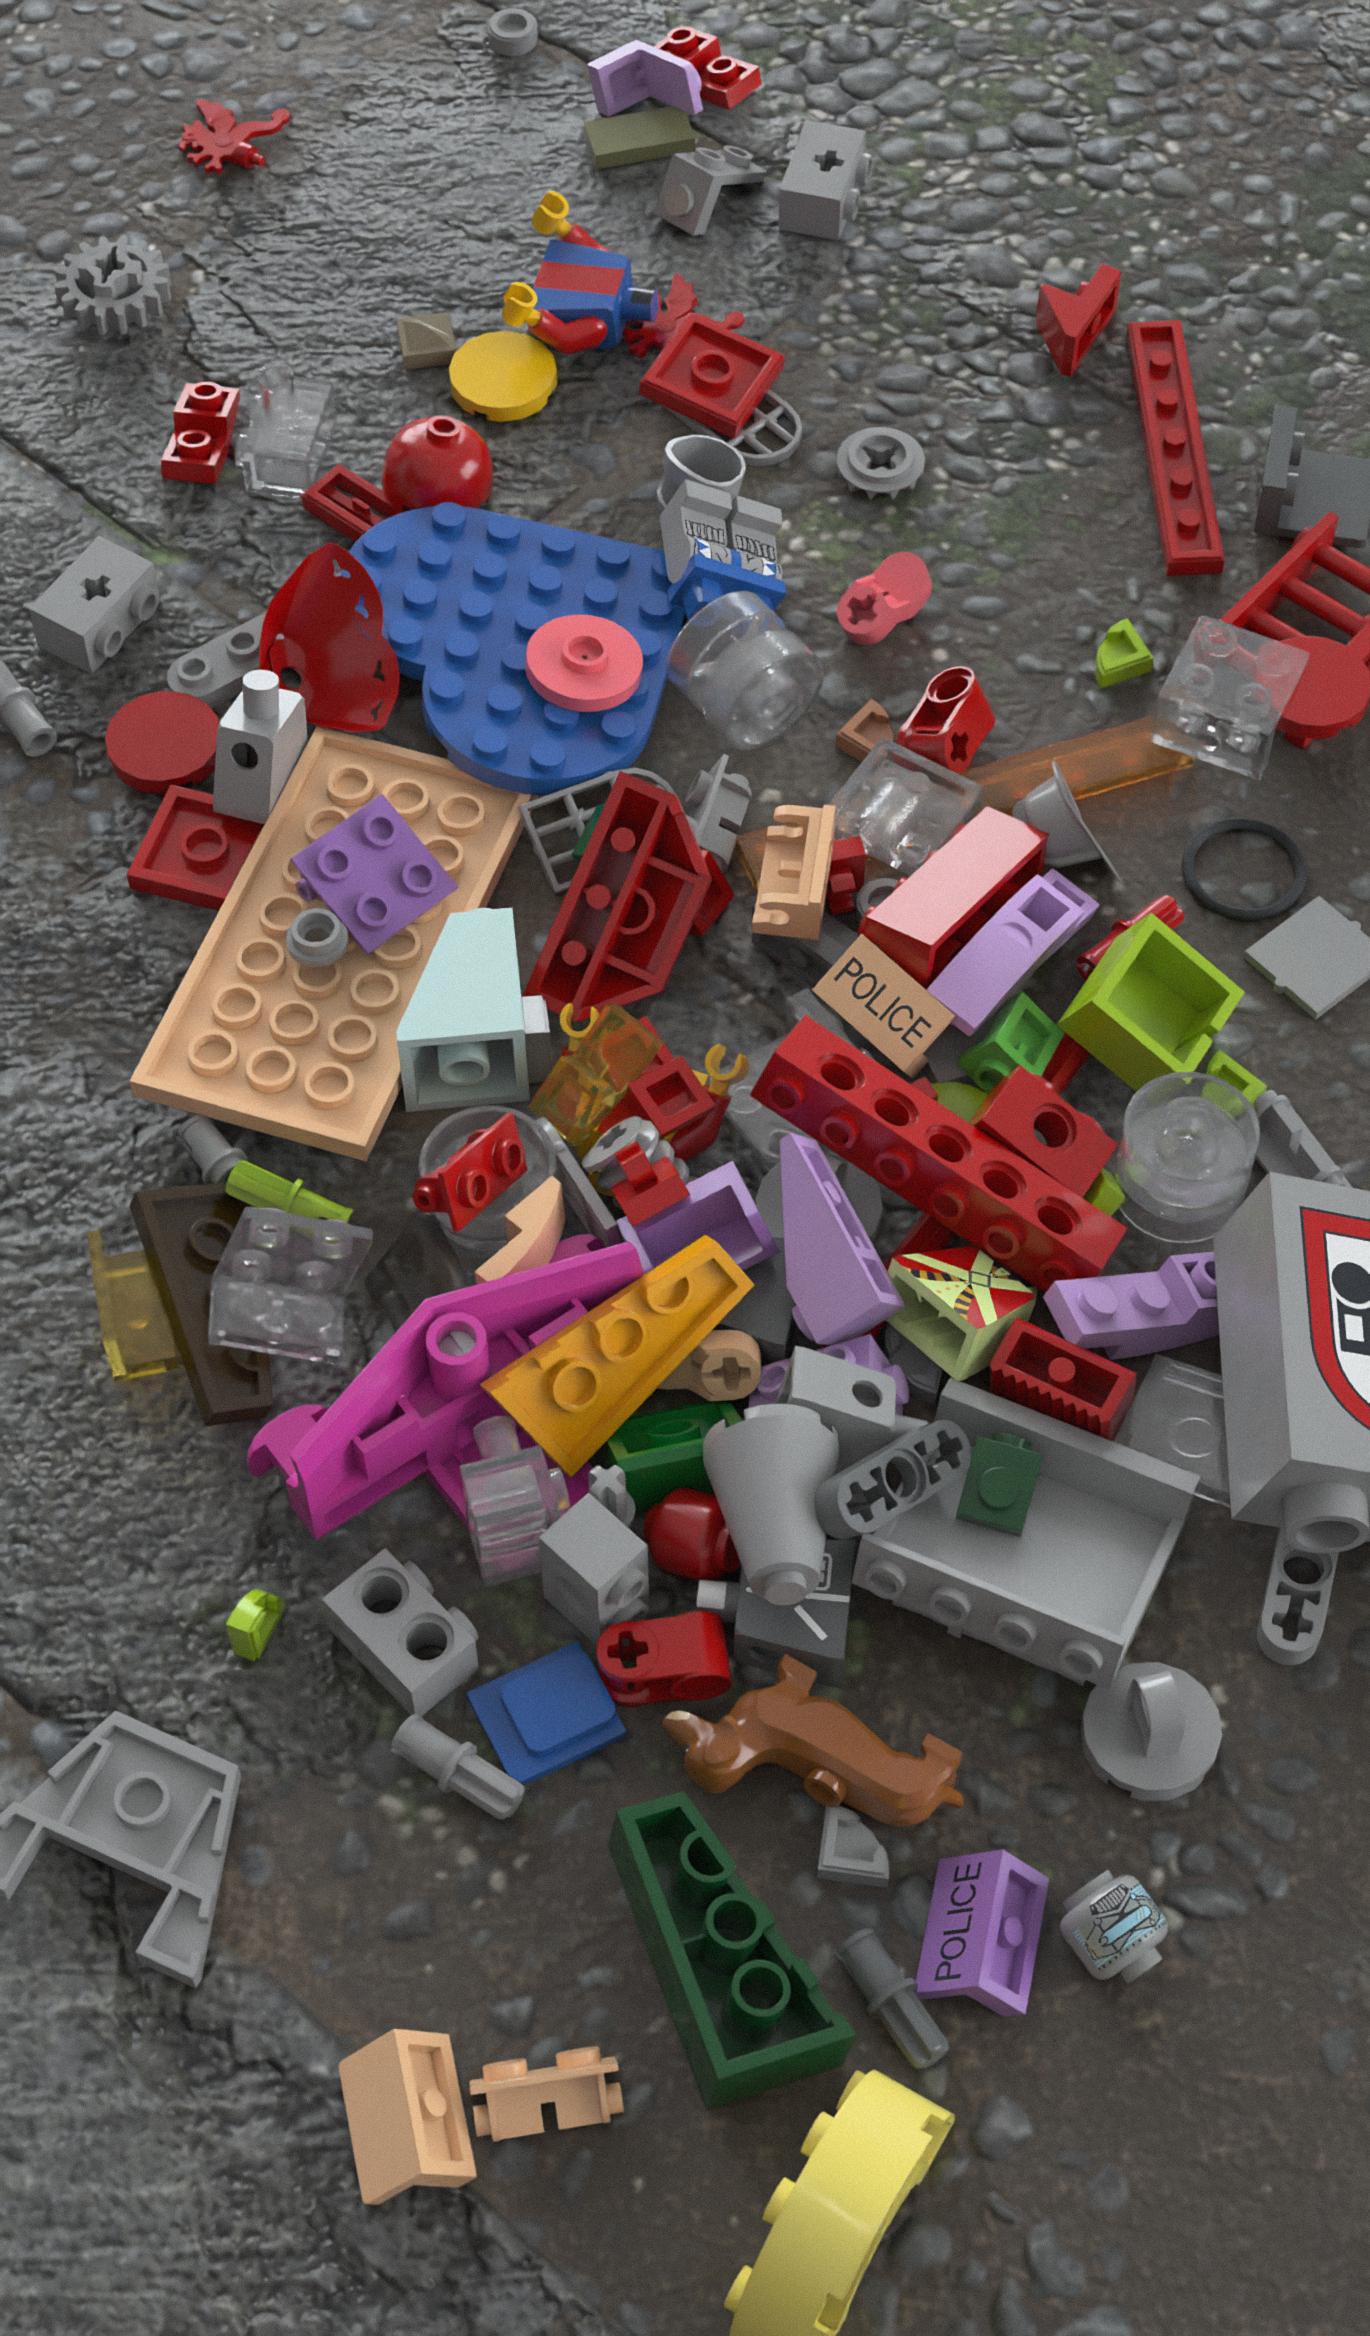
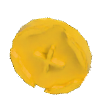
M499 331L484 333L467 341L454 353L449 366L451 391L455 401L464 411L474 415V410L487 414V420L491 421L521 420L539 412L548 403V396L552 391L555 392L557 386V370L554 355L543 342L523 333Z

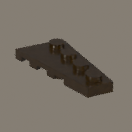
M227 1182L138 1191L129 1205L205 1427L266 1418L273 1406L268 1335L262 1328L261 1307L265 1302L263 1279H258L256 1253L260 1248L258 1224L253 1222L251 1205L227 1194L225 1191Z

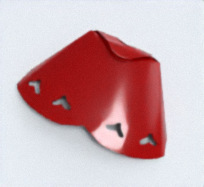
M329 542L309 554L271 600L262 623L259 670H268L275 673L279 678L280 689L297 692L305 699L306 722L320 727L350 732L378 731L386 725L398 696L400 681L396 653L382 635L384 610L374 581L365 567L338 544ZM333 559L338 562L340 569L350 574L349 578L334 576ZM361 595L364 597L363 607L368 612V618H365L361 612L355 610ZM359 628H360L369 638H367V637L359 630ZM279 633L283 634V640H277V635ZM379 660L381 661L380 672L385 676L384 681L379 678H373ZM282 668H291L299 673L301 683L298 688L291 689L285 685L281 677ZM383 701L381 708L378 710V719L375 721L371 711Z

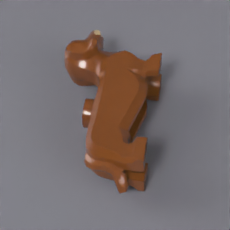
M787 1654L783 1656L778 1665L776 1673L778 1681L775 1685L744 1694L730 1713L718 1724L707 1722L691 1713L683 1711L671 1712L661 1724L663 1729L685 1751L684 1769L689 1778L704 1791L712 1794L723 1793L730 1789L732 1785L737 1783L748 1771L757 1765L776 1763L805 1779L803 1783L805 1790L817 1802L828 1807H838L843 1802L882 1823L894 1827H907L926 1820L941 1803L955 1808L963 1807L964 1798L957 1790L953 1789L958 1776L955 1772L961 1764L962 1751L929 1733L920 1748L924 1755L923 1759L914 1757L906 1752L893 1751L846 1707L833 1699L809 1696V1690L817 1678V1672Z

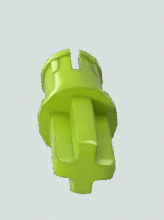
M240 1160L234 1166L226 1183L225 1191L228 1195L277 1217V1225L283 1227L286 1222L330 1242L335 1247L340 1243L346 1230L324 1220L323 1217L345 1227L346 1224H349L354 1210L349 1207L345 1208L303 1188V1180L297 1179L295 1183H292L245 1160Z

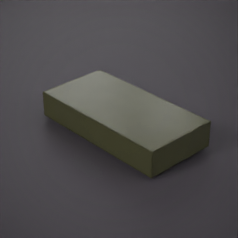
M673 106L584 121V137L596 170L672 157L673 154L695 152V136L685 111Z

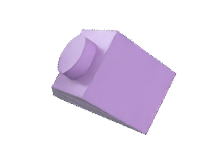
M789 1133L780 1139L786 1287L796 1304L792 1308V1313L800 1330L807 1338L815 1341L817 1344L831 1346L858 1338L906 1306L817 1140Z

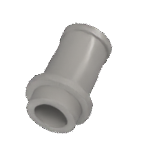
M202 1115L191 1117L178 1130L180 1136H177L176 1140L201 1168L202 1180L205 1184L227 1182L231 1171L240 1160L248 1162V1157L243 1150L232 1148L209 1117Z

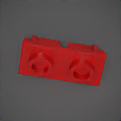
M506 1113L489 1129L474 1131L468 1137L467 1143L447 1160L445 1167H438L433 1173L420 1177L414 1185L412 1196L415 1206L425 1213H448L453 1232H459L527 1172L525 1149L520 1141L513 1113Z

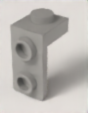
M725 145L723 150L718 151L697 147L695 152L673 154L653 213L693 236L704 235L721 186L763 182L767 171L751 162L753 156L750 153L730 145Z

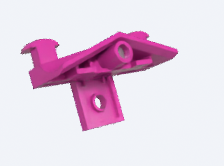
M576 1235L558 1243L547 1265L425 1299L329 1409L321 1405H303L277 1416L266 1424L254 1437L248 1449L247 1465L249 1471L253 1476L259 1477L276 1466L286 1480L285 1483L291 1508L316 1541L424 1473L505 1578L509 1577L540 1556L539 1536L589 1493L588 1474L593 1467L587 1461L571 1478L539 1448L479 1384L642 1277L643 1267L637 1249L630 1241L605 1248L602 1240L594 1235ZM517 1477L532 1478L541 1486L533 1497L525 1500L509 1497L504 1492V1488L507 1483Z

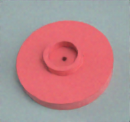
M591 615L563 616L542 625L529 640L525 661L527 678L540 696L556 706L579 712L603 711L616 707L628 700L639 686L643 666L640 646L626 629L610 620Z

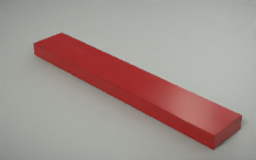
M1181 320L1127 322L1126 342L1166 575L1222 574L1225 558Z

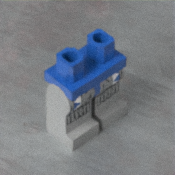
M685 479L659 516L667 576L672 583L668 589L669 603L685 608L688 623L707 628L716 625L721 618L735 623V630L739 638L757 643L763 639L772 627L773 611L786 595L785 581H782V567L777 563L775 535L783 526L781 509L738 495L731 502L730 493Z

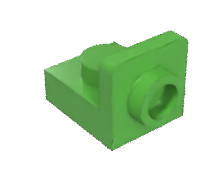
M1022 991L1006 1000L984 1040L963 1051L957 1060V1064L982 1090L989 1094L999 1081L1019 1065L1030 1073L1041 1076L1065 1033Z

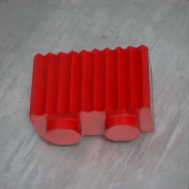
M1016 1318L990 1361V1393L1114 1442L1134 1406L1137 1373L1020 1318Z

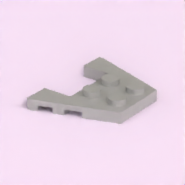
M114 1711L47 1771L50 1777L20 1804L14 1801L0 1814V1897L7 1901L10 1900L46 1838L56 1840L160 1888L169 1894L135 1953L140 1963L197 1988L202 1978L241 1779L238 1765L118 1711Z

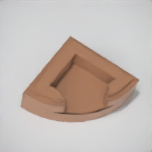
M870 699L836 734V747L882 775L887 770L893 757L894 734L887 712L876 701Z

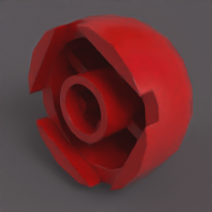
M430 416L411 421L397 432L387 448L381 477L383 494L391 505L403 512L404 504L412 509L434 507L444 502L456 503L461 507L480 509V504L485 501L488 504L491 497L493 484L491 453L486 442L476 430L452 417Z

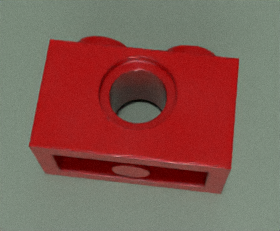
M1021 1065L992 1088L968 1122L1081 1198L1084 1197L1119 1145L1103 1132L1102 1127L1095 1119L1075 1110L1054 1093L1053 1087L1047 1080L1037 1074L1030 1073ZM1034 1129L1044 1136L1047 1146L1037 1139Z

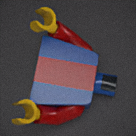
M549 191L533 213L532 224L537 232L544 235L556 233L559 238L558 240L550 239L533 289L521 282H514L510 285L503 297L506 303L502 309L503 320L512 327H520L526 322L528 324L529 336L543 342L549 350H558L565 355H571L587 349H612L619 345L626 320L655 321L658 310V291L656 289L633 287L630 260L625 255L613 253L597 243L576 222L569 224L565 220L569 211L568 202L561 194Z

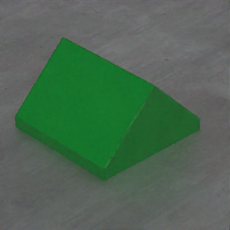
M707 1400L630 1416L603 1444L608 1467L611 1468L616 1465L625 1472L626 1491L634 1500L635 1514L647 1512L653 1505L661 1504L666 1495L676 1488H693L715 1494L704 1467L702 1445L708 1431L724 1418L726 1428L742 1421L729 1400Z

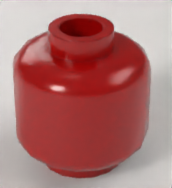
M676 1488L666 1495L661 1504L657 1503L649 1510L644 1523V1538L646 1542L650 1543L649 1549L654 1564L663 1572L697 1582L700 1579L718 1581L727 1572H734L740 1566V1559L715 1494L693 1488Z

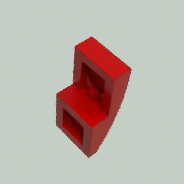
M646 1016L592 1044L591 1056L603 1074L637 1117L653 1123L659 1131V1139L669 1136L715 1110L716 1105L683 1056L673 1057Z

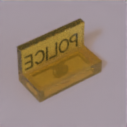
M100 1230L87 1232L102 1339L114 1381L179 1369L174 1335L145 1251L139 1250L107 1256Z

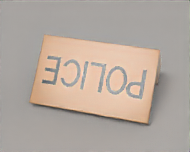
M862 933L812 989L858 1032L912 1078L929 1061L923 1053L956 1017Z

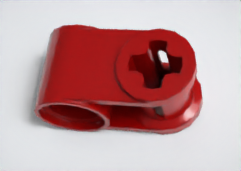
M958 666L946 669L928 683L925 694L909 719L901 726L897 735L896 754L899 764L904 770L919 772L923 771L926 767H940L947 773L961 774L970 766L975 752L985 736L992 730L996 721L995 714L974 672L970 668Z
M692 1611L668 1618L634 1622L623 1621L607 1628L597 1642L598 1674L613 1702L619 1706L634 1707L641 1704L675 1700L702 1701L720 1696L730 1690L732 1686L724 1623L721 1616L716 1613ZM624 1638L629 1639V1646L622 1647V1640ZM633 1660L635 1667L625 1669L621 1661ZM634 1682V1689L628 1690L627 1683Z

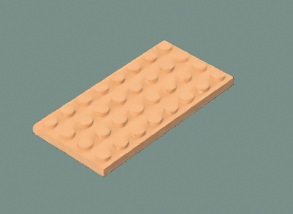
M316 726L130 1079L132 1096L367 1162L403 1085L396 1030L450 913L468 912L473 909L487 907L525 826L518 807L524 803L536 800L538 798L537 795L512 792L481 782L445 758ZM380 794H383L456 883L458 889L368 955L364 953L348 933V948L338 961L323 967L302 965L295 961L288 952L286 943L287 931L292 925L294 918L301 912L313 908L329 910V908L323 901L315 899L309 903L299 895L295 884L301 879V875L290 862V859Z

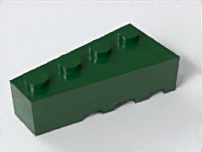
M681 1791L617 1810L608 1848L706 2109L709 2110L843 2066L857 2034L843 2014L839 2013L837 2015L818 1989L819 1980L804 1959L798 1960L774 1927L776 1923L775 1918L761 1898L755 1900L735 1872L737 1865L687 1794Z

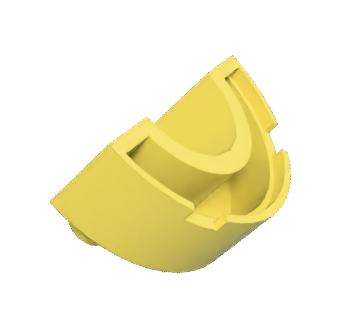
M857 2070L841 2095L836 2108L838 2112L835 2117L822 2111L811 2127L801 2149V2153L809 2157V2160L796 2183L786 2177L783 2178L766 2207L763 2220L772 2224L773 2227L753 2269L747 2265L743 2267L724 2303L726 2309L735 2313L729 2336H836L847 2317L857 2287L885 2231L911 2189L916 2184L920 2185L955 2121L954 2114L877 2070H872L868 2074Z

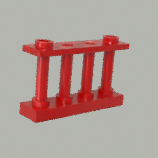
M1329 511L1313 528L1309 526L1303 528L1295 538L1290 551L1214 626L1208 624L1201 629L1194 639L1190 651L1194 656L1190 677L1191 682L1200 686L1221 665L1252 684L1255 667L1259 661L1238 647L1253 632L1274 644L1282 640L1306 636L1271 615L1286 599L1351 636L1352 639L1346 646L1363 659L1370 672V614L1363 617L1304 582L1320 566L1370 595V568L1332 547L1339 516ZM1288 733L1284 735L1286 740L1301 749H1304L1313 740L1311 738H1299Z

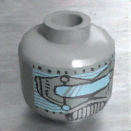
M1107 1870L1062 1902L1068 1913L1060 1923L1061 1934L1093 1978L1106 1980L1120 1973L1126 1983L1129 1984L1163 1959L1155 1946L1166 1937L1168 1923L1134 1876L1121 1875L1114 1878L1110 1871Z

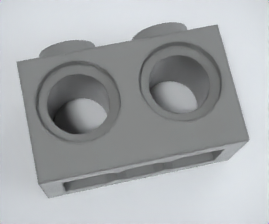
M384 1548L322 1598L328 1629L410 1715L415 1713L422 1717L479 1669L475 1642L479 1637L470 1620L458 1608L452 1606L446 1611L431 1595L434 1593L430 1581L413 1562L407 1561L402 1565ZM382 1600H392L399 1603L394 1610L388 1613L377 1614L369 1611L373 1604ZM432 1645L444 1649L440 1656L432 1660H419L413 1657V1654L424 1646Z

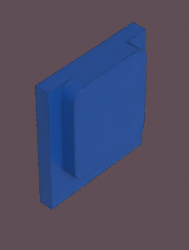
M578 1641L466 1693L467 1700L503 1770L508 1776L523 1786L627 1737V1731L616 1713L615 1704L591 1659L582 1650Z

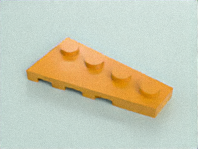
M704 1235L479 1385L563 1472L572 1478L755 1284L717 1241Z

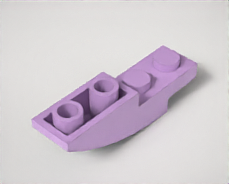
M1054 868L1043 877L1037 874L978 931L926 991L956 1016L950 1024L958 1027L970 1037L1003 1007L1007 999L1015 996L1026 986L1040 965L1089 922L1100 904Z
M1214 1252L1172 1255L1155 1272L1055 1281L1043 1296L1065 1340L1084 1349L1104 1347L1110 1360L1169 1350L1219 1335Z

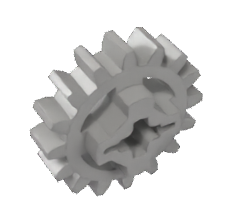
M121 235L115 243H109L105 236H101L98 240L99 246L92 248L90 245L82 242L79 244L80 255L76 256L66 253L63 256L65 267L55 268L54 271L56 283H54L58 306H62L64 318L66 320L77 318L78 327L81 330L96 324L99 335H104L109 327H117L121 334H126L128 330L127 324L135 322L142 328L146 327V315L161 316L163 314L161 303L171 301L170 286L172 284L168 263H163L162 252L159 249L149 252L147 241L141 240L134 246L128 244L126 235Z

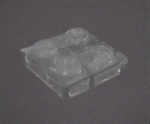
M882 737L829 803V805L836 806L834 838L839 840L860 836L866 854L911 876L923 865L926 857L932 850H940L952 839L956 829L962 823L969 821L983 802L984 787Z

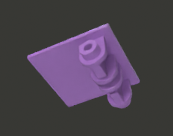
M380 794L290 859V862L301 875V879L295 884L299 895L309 903L315 899L323 901L329 910L345 925L347 932L366 955L377 949L458 889L456 883L383 794Z

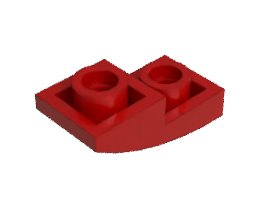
M680 26L671 30L662 41L654 46L659 50L692 63L701 79L700 97L727 110L732 109L762 85L759 66L736 60L731 56L721 55L717 36L697 31L692 27Z
M213 382L186 383L173 410L174 433L161 458L163 479L217 484L235 426L240 400L239 388L221 387Z

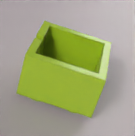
M1150 913L1114 939L1057 1023V1026L1151 1104L1188 1081L1211 1046L1213 1040L1210 1037L1220 1032L1245 992L1154 914Z

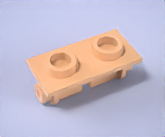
M585 2047L556 2053L557 2066L528 2071L526 2059L506 2060L482 2066L484 2078L470 2080V2094L486 2093L487 2104L473 2106L477 2137L492 2135L493 2142L501 2139L543 2133L544 2127L540 2104L554 2101L559 2130L602 2122L603 2124L610 2123L611 2114L624 2112L620 2082L605 2084L604 2073L619 2071L615 2056L601 2058L599 2047Z

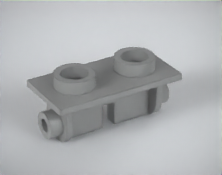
M725 754L721 756L709 773L704 770H700L697 773L686 796V802L693 805L689 816L686 815L698 846L700 850H709L722 873L728 869L738 835L718 825L720 823L737 831L742 825L752 796L747 778L740 774L728 775L724 773L729 758Z
M1274 1090L1262 1093L1253 1103L1257 1110L1256 1114L1234 1125V1130L1267 1174L1274 1172L1353 1188L1344 1177L1340 1167L1335 1165L1292 1108L1289 1099L1285 1095H1277Z

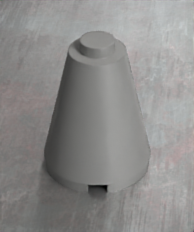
M791 1404L758 1405L744 1410V1421L726 1428L724 1418L708 1431L702 1445L703 1462L752 1592L775 1605H792L802 1601L806 1595L813 1592L820 1582L827 1532L818 1521L815 1511V1496L819 1486L825 1480L836 1475L840 1451L838 1433L833 1425L830 1430L821 1425L820 1414L810 1408Z

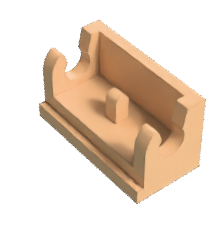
M783 805L775 808L773 817L775 821L782 823L793 822L801 827L768 826L755 913L752 921V933L819 940L834 846L836 806L823 805V808Z

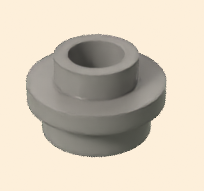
M321 908L308 909L298 914L286 935L287 949L291 957L298 963L309 967H323L338 961L345 954L349 942L345 925L334 913Z

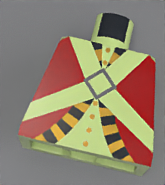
M971 1246L901 1255L892 1258L888 1274L906 1307L886 1319V1321L952 1378L960 1382L990 1365V1361L1016 1318L1026 1322L1029 1321L1036 1303L1037 1287L1015 1272L1008 1273L983 1251Z

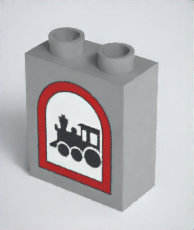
M1269 1172L1213 1237L1231 1518L1233 1520L1284 1528L1287 1543L1301 1551L1337 1553L1358 1547L1364 1542H1370V1191Z

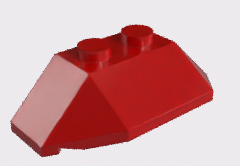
M619 771L522 997L542 995L543 1000H546L547 1009L561 1014L562 1009L571 1003L573 1005L571 1020L581 1022L591 1018V1007H594L600 1015L664 991L712 881L711 874L678 796Z

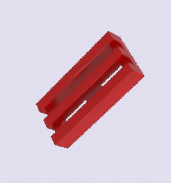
M337 464L301 495L303 509L355 542L366 531L384 520L370 511V507L387 518L412 510L403 505V512L399 511L391 505L382 490L341 464ZM337 485L338 487L345 490L354 497L352 499L349 498L342 492L335 489L333 486Z

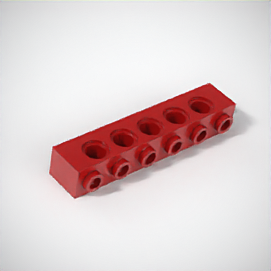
M807 1015L799 1021L773 1052L749 1095L1045 1293L1055 1281L1097 1277L1128 1229Z

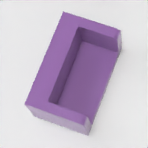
M733 1161L686 1184L685 1186L690 1193L688 1197L632 1227L626 1216L616 1221L625 1241H630L637 1249L643 1267V1275L704 1235L717 1241L742 1271L780 1252Z

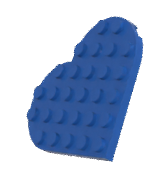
M452 502L440 503L434 507L414 509L387 518L366 531L352 546L349 553L365 567L380 594L384 610L382 635L396 653L399 674L423 681L421 705L426 729L429 735L435 734L440 743L448 750V760L456 767L479 781L497 788L523 794L549 795L602 776L608 771L613 772L627 769L639 757L650 737L687 616L684 607L669 603L668 589L672 583L667 576L664 551L482 509L461 507ZM341 570V576L350 577L347 571ZM361 595L355 610L361 612L365 618H368V612L363 607L364 597ZM569 615L597 616L620 625L635 638L642 651L643 666L637 690L622 704L597 712L572 711L550 703L534 690L525 670L527 645L536 630L551 620ZM359 628V630H360L367 638H369V637Z

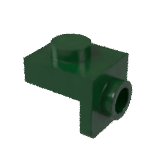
M993 1433L991 1439L978 1436L955 1518L1021 1537L1044 1454L1030 1451L1031 1443L1014 1435Z

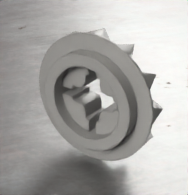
M873 427L860 430L845 439L837 453L838 478L847 480L850 492L866 490L870 500L877 493H885L894 500L899 490L913 491L917 479L923 477L925 456L919 443L910 435L893 428ZM873 462L880 466L890 462V469L888 470L881 466L873 470L871 469V463Z

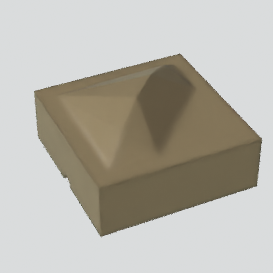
M449 312L396 319L404 370L451 364L453 355L456 352V345Z

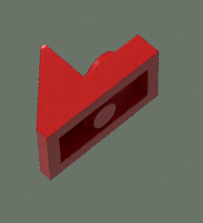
M1102 263L1090 282L1083 281L1079 285L1075 295L1047 284L1040 285L1036 324L1061 374L1068 377L1073 375L1116 312L1121 270Z

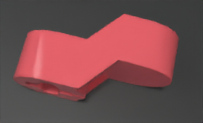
M898 552L886 558L873 574L854 581L843 594L837 606L839 623L844 634L851 642L865 646L879 643L897 623L912 618L927 602L932 591V581L924 561L918 555L911 552Z

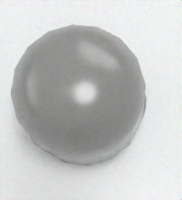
M692 434L670 440L664 450L662 458L664 472L656 494L660 515L685 479L731 494L732 502L736 495L739 496L746 470L742 455L736 448L725 441L707 435Z

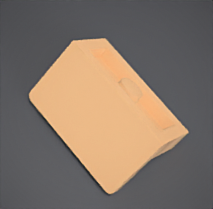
M393 2029L340 2062L339 2074L361 2196L365 2204L379 2205L412 2185L458 2188L477 2177L449 2034Z

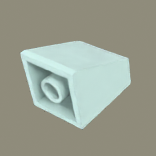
M477 908L468 912L449 914L396 1030L406 1112L530 1101L525 1028L512 908Z

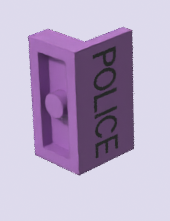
M1003 1849L939 1859L916 1977L918 1989L915 1992L916 1996L921 1999H932L966 1994L1003 2017L1026 2014L1049 1878Z

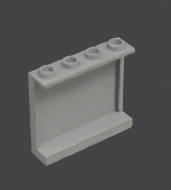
M950 1377L940 1395L934 1422L949 1420L956 1423L968 1438L971 1447V1458L977 1437L991 1439L993 1433H1005L1025 1439L1032 1445L1030 1451L1044 1454L1021 1537L955 1518L967 1476L966 1473L962 1478L876 1529L873 1535L869 1533L863 1534L852 1584L867 1589L881 1598L891 1599L930 1615L944 1624L959 1627L998 1643L1007 1650L1022 1653L1061 1669L1075 1678L1090 1681L1110 1690L1187 1522L1201 1476L961 1381L957 1382ZM937 1448L931 1453L922 1456L926 1466L935 1464V1460L940 1456L939 1449ZM903 1480L895 1493L897 1496H900L902 1493Z

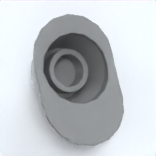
M1053 760L1052 767L1055 775L1018 801L1013 807V817L1032 825L1040 831L1050 833L1046 844L1044 865L1060 868L1102 858L1120 884L1123 883L1115 868L1083 822L1065 777L1057 762Z

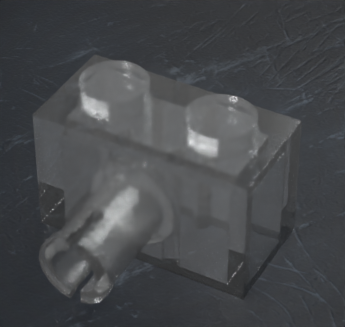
M266 364L259 371L258 383L261 395L255 394L252 398L249 429L247 434L241 433L237 439L235 462L238 467H243L246 491L302 499L301 495L317 482L337 424L333 382L295 377L292 368L287 364Z
M495 1416L478 1423L473 1428V1435L478 1443L482 1460L460 1465L468 1530L484 1587L541 1573L539 1536L567 1512L566 1508H570L568 1492L560 1467L548 1470L541 1445L521 1450L516 1434L515 1421L509 1416Z

